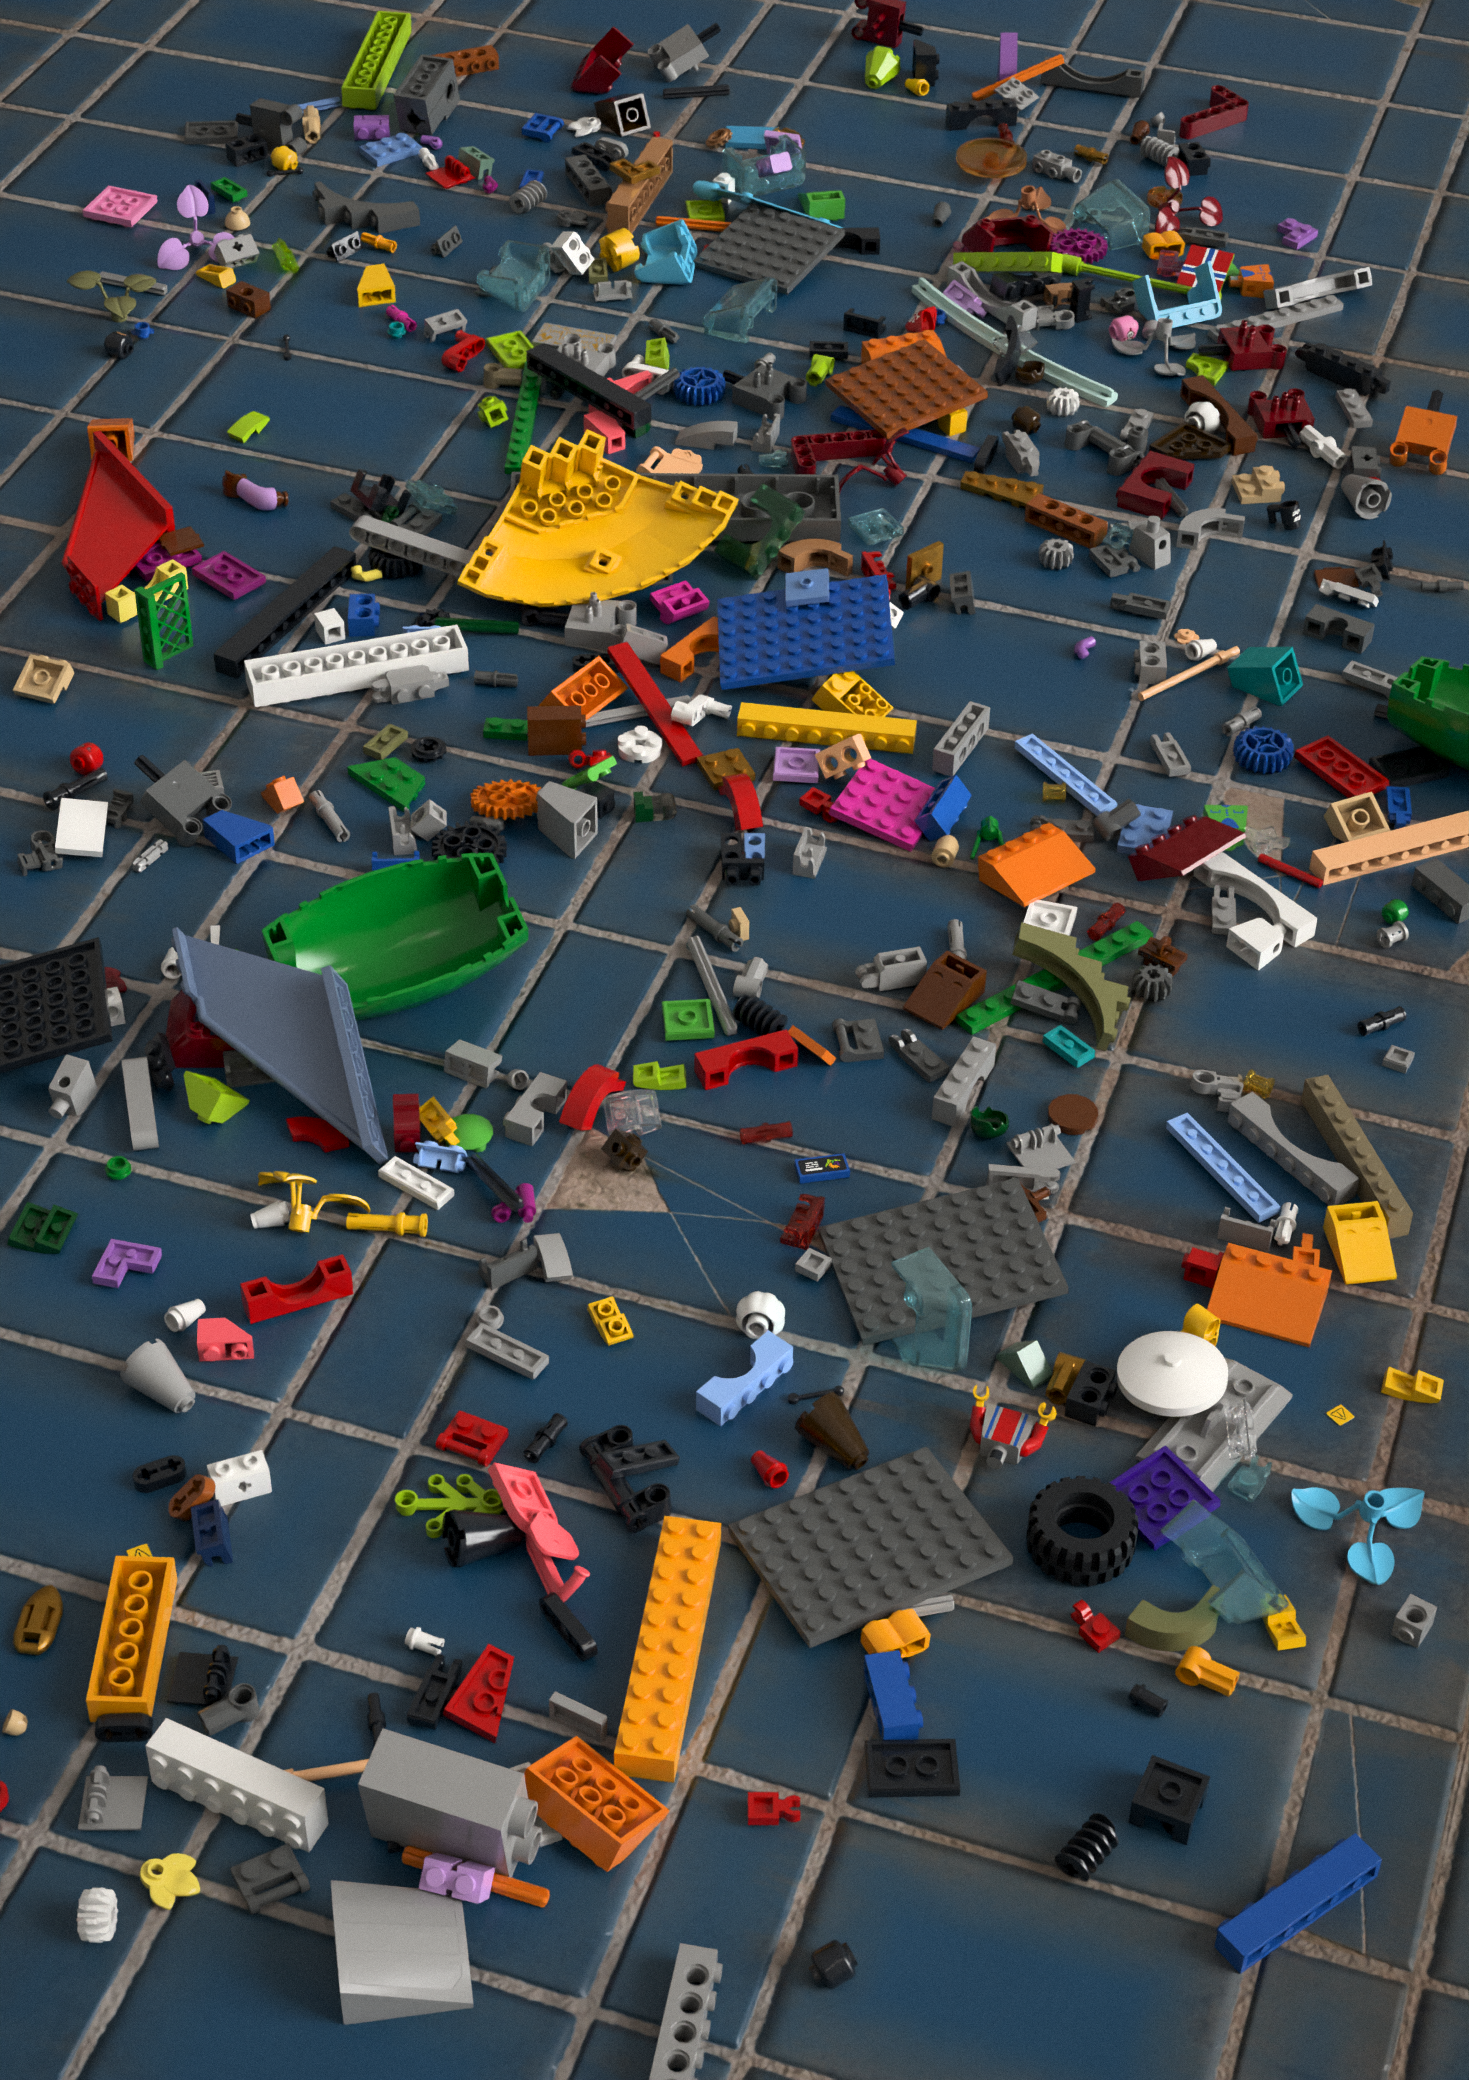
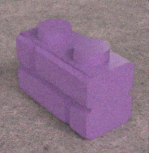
M389 115L354 116L355 140H381L384 137H390Z

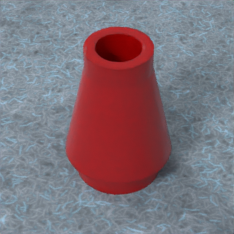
M762 1450L752 1455L751 1463L757 1469L766 1486L779 1488L786 1483L789 1473L784 1463L767 1455Z

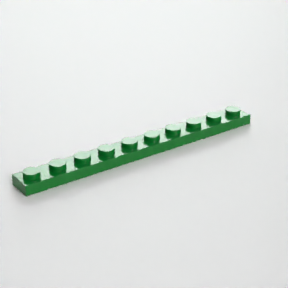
M525 361L509 442L505 474L521 472L522 460L532 440L543 377L527 368V361Z
M1136 921L1080 950L1078 955L1101 961L1102 966L1146 944L1148 939L1153 937V932ZM1046 969L1022 980L1051 992L1066 986L1062 980ZM1015 985L957 1014L956 1022L973 1035L1023 1009L1010 1004Z

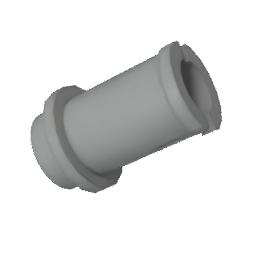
M766 353L764 357L755 361L754 368L756 369L760 365L767 366L768 362L774 363L776 360L775 356L772 353Z

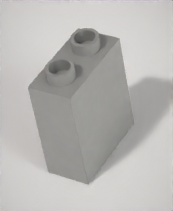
M382 1728L358 1783L371 1837L384 1841L391 1840L397 1842L402 1847L410 1845L432 1853L437 1852L463 1859L462 1862L473 1861L495 1867L494 1872L511 1878L518 1861L528 1865L533 1862L541 1842L542 1828L534 1826L538 1802L528 1799L524 1773Z

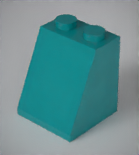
M1248 647L1227 667L1232 687L1277 706H1283L1303 686L1293 647Z

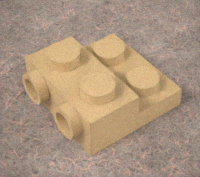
M1273 466L1253 467L1252 474L1232 475L1231 482L1241 504L1280 502L1281 495L1285 491L1284 482H1279V471H1274Z
M30 654L13 691L18 696L55 704L61 690H67L74 671L70 663L65 660L58 661L49 659L44 655L36 656Z

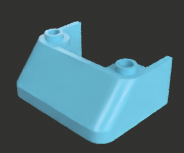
M1211 261L1194 268L1198 286L1188 291L1187 298L1189 304L1158 311L1149 275L1132 281L1139 312L1148 321H1158L1159 318L1171 319L1173 321L1172 329L1218 318L1222 313V306Z

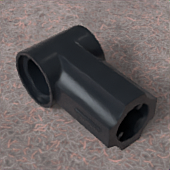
M921 575L914 581L911 588L899 594L898 601L906 610L913 608L926 599L934 601L940 593V585Z

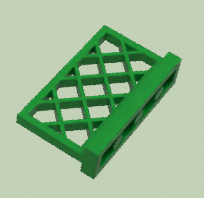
M182 572L148 589L142 586L134 589L143 661L155 670L164 667L163 661L193 647L186 577ZM179 582V586L176 589L175 593L171 592V589L173 588L174 584ZM162 590L163 592L158 601H155L154 594ZM169 594L172 595L168 605H163ZM178 599H181V604L179 608L177 609V611L174 610L173 608L177 603ZM162 607L165 610L160 619H158L157 614ZM170 613H175L169 624L165 623ZM180 617H183V622L181 626L179 627V629L176 628L175 626L179 621ZM164 625L167 628L162 637H160L159 632ZM172 631H177L172 641H168ZM184 634L186 642L177 645ZM165 643L169 644L166 652L162 653Z

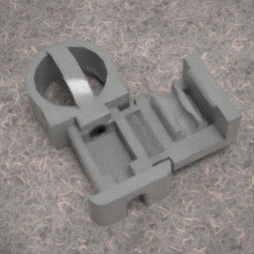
M1054 305L1037 306L1036 330L1039 331V326L1050 325L1056 326V329H1069L1074 326V313L1069 310L1054 312Z
M1196 1070L1192 1075L1190 1087L1200 1094L1216 1095L1217 1092V1095H1220V1097H1218L1216 1110L1229 1112L1230 1104L1240 1099L1244 1084L1240 1074L1237 1077L1216 1075L1214 1071Z

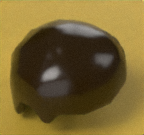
M1025 361L1022 368L1017 365L1015 370L1016 379L1026 385L1039 383L1044 377L1045 363L1041 361Z

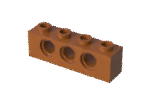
M492 45L430 55L453 59L456 77L499 69V55Z
M1040 493L1026 503L1025 521L1089 549L1097 547L1106 540L1108 522Z

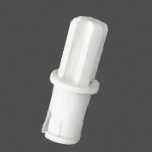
M421 148L418 155L422 159L423 165L428 167L430 171L439 169L435 156L427 148Z
M1290 1202L1282 1205L1280 1217L1276 1220L1277 1230L1274 1239L1278 1241L1277 1244L1280 1246L1290 1242L1291 1234L1297 1225L1295 1219L1298 1214V1207L1294 1204L1291 1211Z

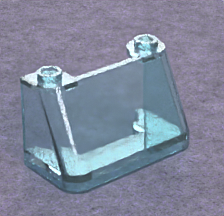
M1119 179L1108 181L1078 202L1073 209L1074 217L1078 221H1084L1088 215L1102 228L1100 236H1104V240H1107V249L1109 250L1140 244L1143 241V236L1149 232L1150 210L1148 206Z
M507 240L499 250L501 263L491 275H489L488 270L484 269L478 273L477 284H479L481 289L514 310L525 312L550 280L549 246Z
M766 277L733 285L708 314L704 315V333L746 344L749 340V336H747L748 328L754 327V317L762 308H766V312L770 313L777 309V280Z

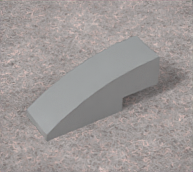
M711 421L689 426L680 430L675 440V445L714 450L716 444L733 446L738 436V422Z

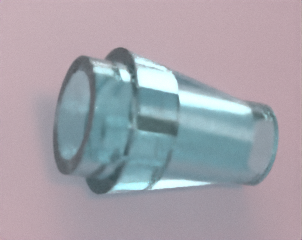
M779 449L759 454V465L784 469V467L789 465L788 451Z

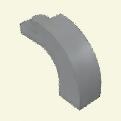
M1221 508L1195 511L1181 521L1176 547L1197 550L1199 541L1209 535L1242 538L1245 516L1225 514L1226 509Z

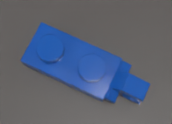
M1386 786L1387 819L1389 823H1394V830L1403 828L1406 824H1410L1412 816L1410 790L1406 787Z

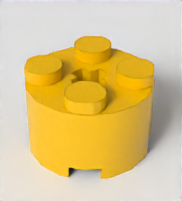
M625 228L613 231L599 239L601 250L599 257L606 258V263L611 266L614 272L634 264L640 257L639 247H635L632 241L634 236Z

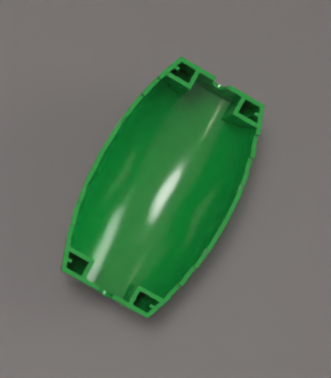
M1422 656L1409 667V672H1404L1392 683L1388 700L1387 718L1392 726L1413 742L1436 756L1469 770V665L1463 664V668L1460 669L1450 667V661Z
M493 853L461 854L462 857L447 859L446 855L438 856V860L423 862V859L399 863L339 883L320 892L318 898L310 902L303 901L299 904V908L292 913H284L262 929V936L269 960L322 975L321 968L331 965L347 983L355 1019L359 1021L418 1007L448 995L475 981L500 965L528 941V927L514 897L508 898L507 883Z

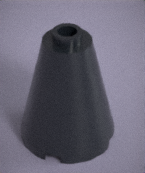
M453 1509L446 1512L443 1517L442 1538H448L449 1547L444 1548V1551L452 1567H463L515 1547L525 1537V1532L508 1515Z

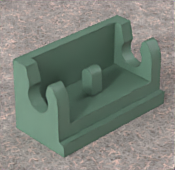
M474 146L459 148L458 160L469 168L472 176L477 180H481L485 169H487L486 176L491 175L495 159Z

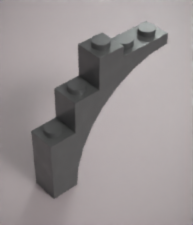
M321 181L314 183L313 198L319 203L317 214L325 225L345 221L352 229L367 226L375 227L379 234L420 226L419 208L414 201L402 203L357 201L333 192Z

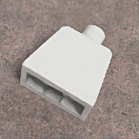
M1256 918L1229 928L1226 947L1255 969L1260 970L1280 954L1286 929L1282 923H1276L1272 926L1263 918Z

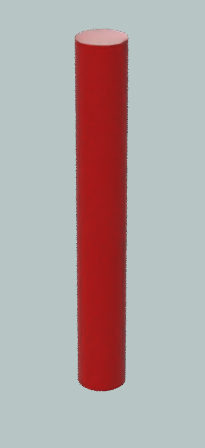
M1261 853L1258 857V862L1317 888H1321L1323 884L1322 879Z

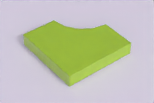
M1192 353L1186 361L1185 367L1194 371L1197 376L1203 375L1212 386H1215L1228 369L1229 362Z

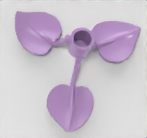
M187 185L177 200V209L183 217H193L194 232L190 234L189 242L184 245L177 238H170L162 244L157 259L160 269H183L187 266L190 258L189 252L184 248L188 246L199 248L203 244L211 245L209 256L218 262L214 253L217 243L223 239L230 240L235 238L230 233L221 232L214 236L213 242L204 240L203 234L197 231V216L202 217L207 214L208 201L201 190L193 185Z

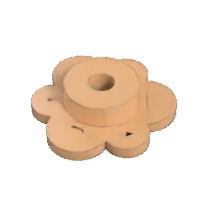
M1180 629L1174 635L1179 644H1188L1191 640H1199V636L1190 629Z

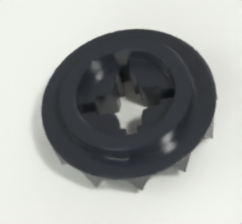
M426 609V612L420 613L417 618V624L419 627L434 626L436 617L450 618V614L444 612L443 609Z
M422 737L412 743L411 753L412 757L417 758V761L425 760L427 763L432 760L436 762V759H443V755L447 753V747L445 742L439 738Z

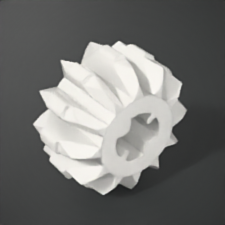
M1067 387L1052 389L1046 399L1047 411L1051 412L1052 415L1057 414L1059 417L1074 415L1079 408L1078 393L1074 392V389H1067Z
M106 1888L84 1889L79 1898V1907L77 1909L76 1921L78 1922L77 1931L82 1941H89L90 1943L110 1941L116 1931V1922L118 1921L115 1893L113 1890Z

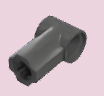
M1129 798L1110 812L1105 811L1098 815L1092 821V824L1107 842L1115 838L1122 831V828L1141 816V813L1135 803Z
M247 1683L237 1684L230 1690L229 1696L198 1711V1718L207 1735L212 1736L238 1721L247 1723L257 1718L260 1708L255 1688Z

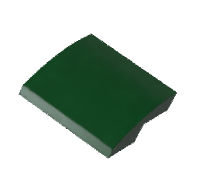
M27 1202L8 1238L7 1245L25 1251L59 1254L78 1217V1213L57 1205H53L51 1210Z

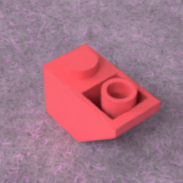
M227 1318L198 1319L197 1348L199 1362L254 1359L252 1336Z

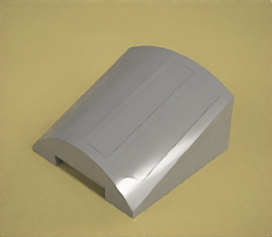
M331 1880L337 1966L344 2024L473 2008L470 1966L461 1899L451 1897L452 1893L441 1895L418 1888Z

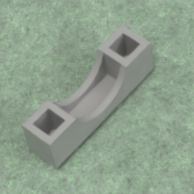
M973 1036L933 1098V1120L953 1127L957 1125L965 1112L974 1084L978 1079L985 1081L994 1067L995 1043Z

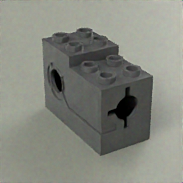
M420 55L393 95L400 130L432 135L440 122L448 119L460 101L453 59Z

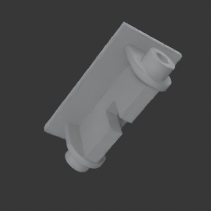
M610 281L594 284L593 294L595 301L606 302L608 300L633 298L630 290L632 289L631 281H614V287H611Z

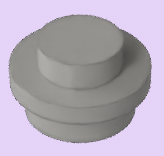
M485 1306L477 1315L478 1326L483 1323L496 1330L504 1322V1316L496 1306Z

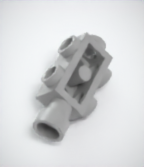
M1042 150L1033 156V169L1037 173H1045L1050 178L1062 179L1067 177L1068 180L1075 183L1081 178V169L1072 167V160L1065 158L1063 155L1054 154L1050 150Z

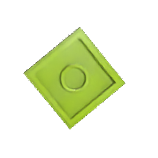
M721 199L714 202L712 200L685 201L688 219L725 222Z

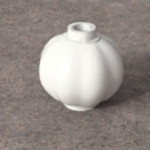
M1209 402L1193 403L1184 416L1185 422L1200 429L1204 428V431L1214 434L1220 426L1219 411Z
M754 1291L742 1298L737 1305L736 1324L749 1338L759 1339L768 1330L775 1335L782 1331L785 1324V1307L775 1295L768 1292Z

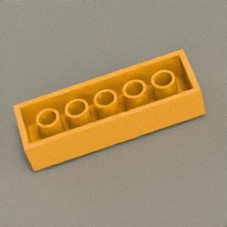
M115 1557L86 1697L90 1722H96L100 1715L111 1713H145L152 1717L177 1585V1573L173 1557Z

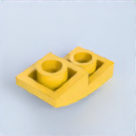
M613 1296L588 1304L587 1310L598 1332L608 1346L634 1337L624 1313H620Z

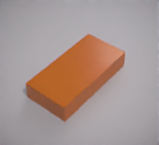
M794 1025L788 1030L792 1038L831 1066L837 1059Z

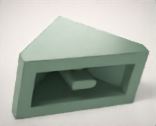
M1037 1340L1016 1342L996 1355V1359L1032 1390L1049 1381L1053 1375Z

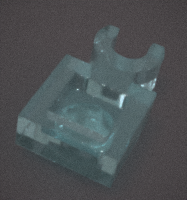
M1253 1456L1250 1461V1467L1247 1468L1242 1465L1230 1480L1227 1490L1253 1502L1266 1485L1272 1463L1268 1462L1266 1466L1260 1467L1257 1465L1259 1456Z

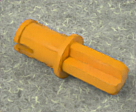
M366 232L361 234V242L373 245L375 249H383L390 253H394L396 250V241L385 239L382 235L375 236Z

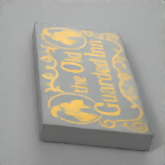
M544 323L533 339L532 345L536 347L545 343L557 350L564 342L563 339L567 334L575 333L581 338V348L598 353V346L600 344L611 343L614 345L616 335Z

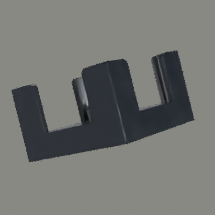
M358 469L350 491L370 510L384 512L388 506H396L399 510L398 515L404 513L411 496L408 490L405 489L402 492L398 502L390 494L396 481L392 475L384 473L379 484H374L373 487L365 486L362 484L367 471Z
M1152 1755L1132 1800L1128 1823L1143 1828L1145 1816L1148 1815L1174 1825L1172 1839L1187 1845L1192 1833L1195 1816L1198 1809H1202L1206 1800L1210 1776Z

